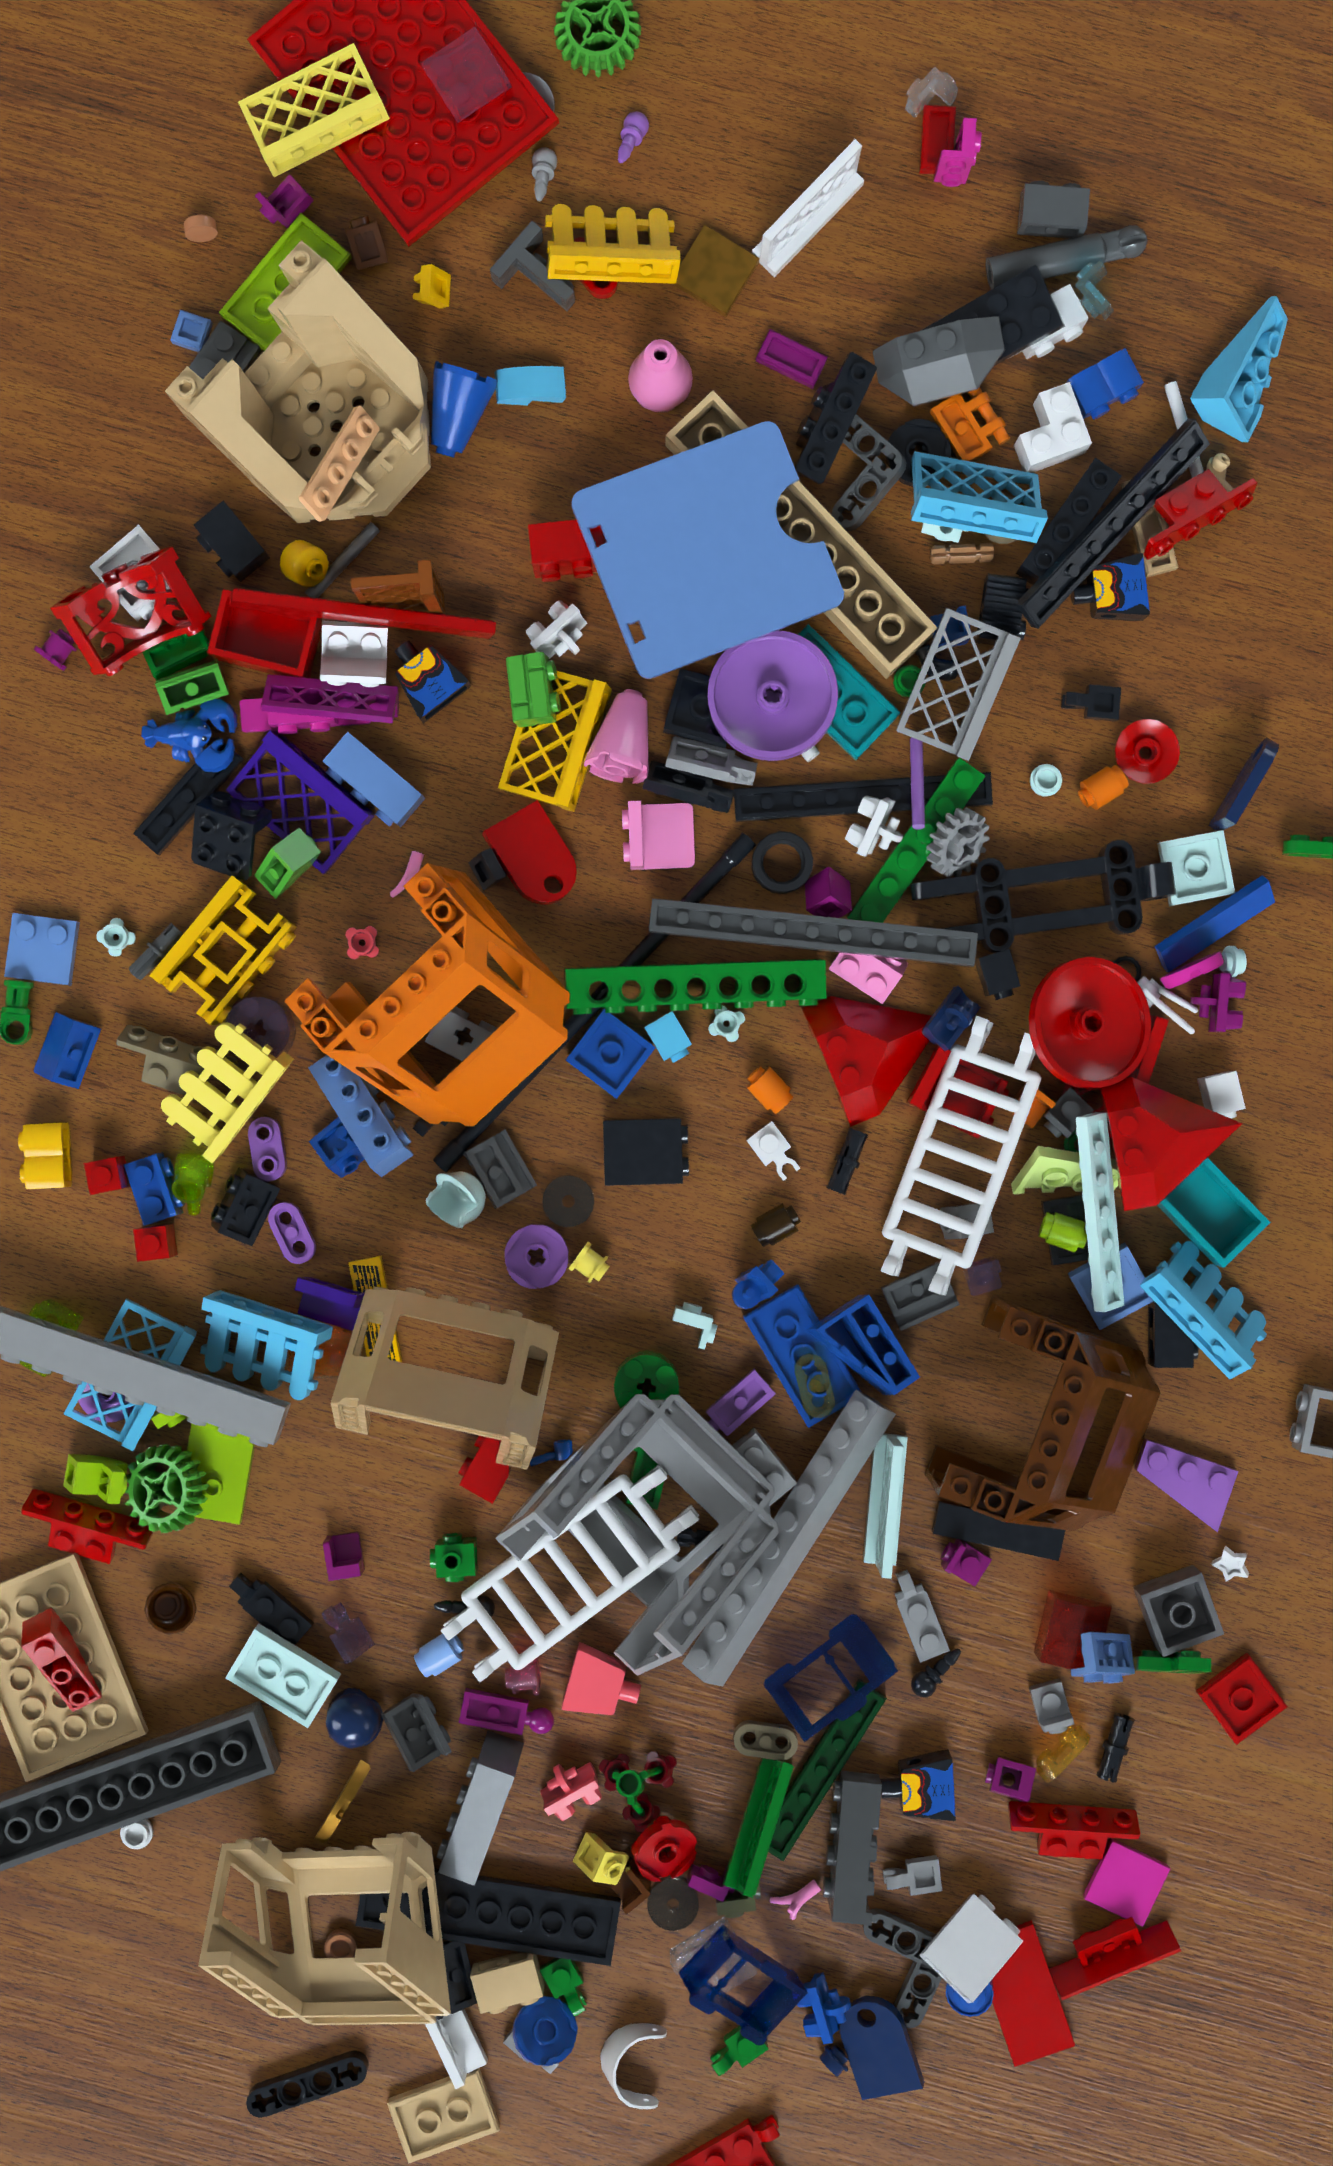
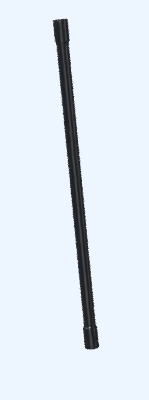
M742 832L723 852L721 858L680 901L700 903L730 870L736 867L753 850L756 844ZM650 932L618 966L642 965L670 934ZM601 983L590 995L591 998L601 999L606 995L607 987L605 983ZM601 1007L592 1008V1014H572L563 1024L568 1030L567 1040L474 1127L466 1126L456 1138L452 1139L438 1153L433 1161L447 1173L464 1155L463 1153L467 1151L469 1146Z

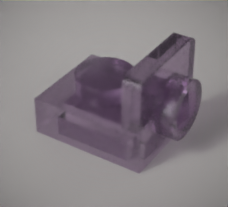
M993 1256L975 1261L967 1269L963 1268L972 1296L1002 1287L998 1274L1002 1270L998 1259Z

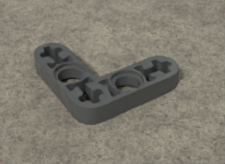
M855 415L851 423L856 432L853 436L847 432L842 443L868 465L832 509V516L846 531H853L861 526L906 470L905 457L858 415ZM868 435L875 438L873 449L869 452H861L859 448L861 439ZM881 452L889 459H894L896 467L893 470L891 468L886 469V464L878 458ZM868 481H874L877 485L876 493L870 498L862 497V486ZM854 496L865 505L863 508L852 501ZM845 509L851 511V514L854 516L851 521L844 520L842 512Z
M871 1909L872 1922L877 1923L881 1919L883 1927L892 1931L889 1940L888 1931L878 1928L876 1932H873L872 1926L863 1925L864 1934L867 1939L913 1960L896 1997L894 2006L901 2013L906 2028H915L922 2022L942 1979L919 1956L925 1949L921 1947L922 1938H924L923 1941L926 1947L937 1934L883 1909ZM905 1931L912 1932L915 1935V1941L907 1947L901 1946L897 1942L898 1936ZM919 1974H926L931 1978L930 1985L925 1989H918L913 1985L914 1978ZM912 1994L916 1997L913 2002L915 2014L909 2013L905 2017L902 2007L909 2008L912 2002Z

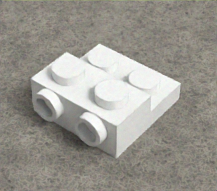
M138 524L95 561L90 568L104 582L101 577L104 573L125 563L128 567L132 564L135 565L141 560L140 558L143 555L160 550V548ZM139 580L137 582L139 589L155 591V587L147 590L148 583L146 581ZM166 582V589H170ZM124 587L118 590L120 603L137 622L141 618L144 620L150 619L155 599L144 600L137 598L127 592Z

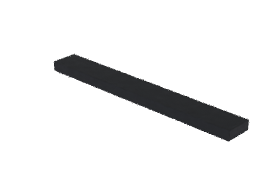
M1188 418L1059 556L1055 563L1018 600L1016 606L1031 627L1040 628L1155 504L1156 499L1161 497L1210 445L1196 419Z
M991 772L982 773L985 775V778L964 807L993 805ZM945 775L924 776V804H926ZM911 777L734 789L735 821L746 822L861 814L858 812V808L864 796L878 799L888 797L896 801L891 812L912 811Z

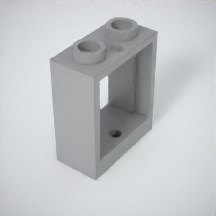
M1304 1384L1303 1391L1298 1393L1296 1399V1409L1299 1410L1297 1422L1293 1423L1290 1429L1292 1447L1303 1453L1333 1458V1448L1310 1444L1319 1398L1333 1400V1390Z

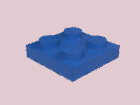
M603 1009L567 1057L566 1061L618 1099L656 1047L611 1013H605V1009Z

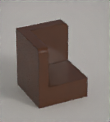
M629 1857L618 1884H609L622 1900V1910L625 1914L631 1912L651 1895V1881L641 1875L634 1859Z

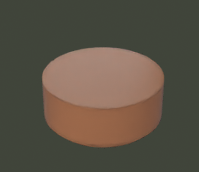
M203 214L188 217L184 221L185 237L193 242H206L214 239L218 234L216 220L211 216Z
M341 1928L332 1931L324 1945L326 1957H354L358 1947L356 1936L347 1929Z

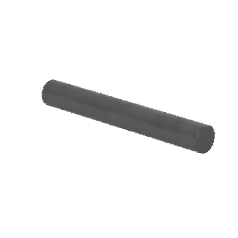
M370 522L328 567L325 578L316 586L307 589L306 595L318 598L380 530Z

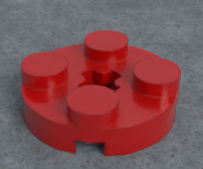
M660 1816L632 1844L631 1853L643 1877L650 1881L662 1882L660 1877L670 1875L671 1879H674L690 1868L696 1858L695 1845L697 1840L690 1827L683 1821L671 1820L668 1816ZM665 1847H670L669 1852L666 1853L663 1851L660 1853V1851Z

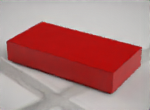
M924 105L919 174H935L941 151L954 150L955 106Z

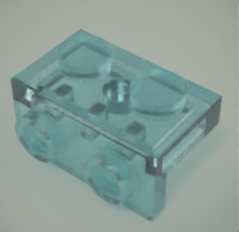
M1098 261L1095 265L1092 262L1087 264L1077 274L1076 277L1079 281L1075 286L1082 294L1083 298L1080 302L1094 319L1100 315L1106 320L1114 312V309L1095 287L1108 273L1101 261Z

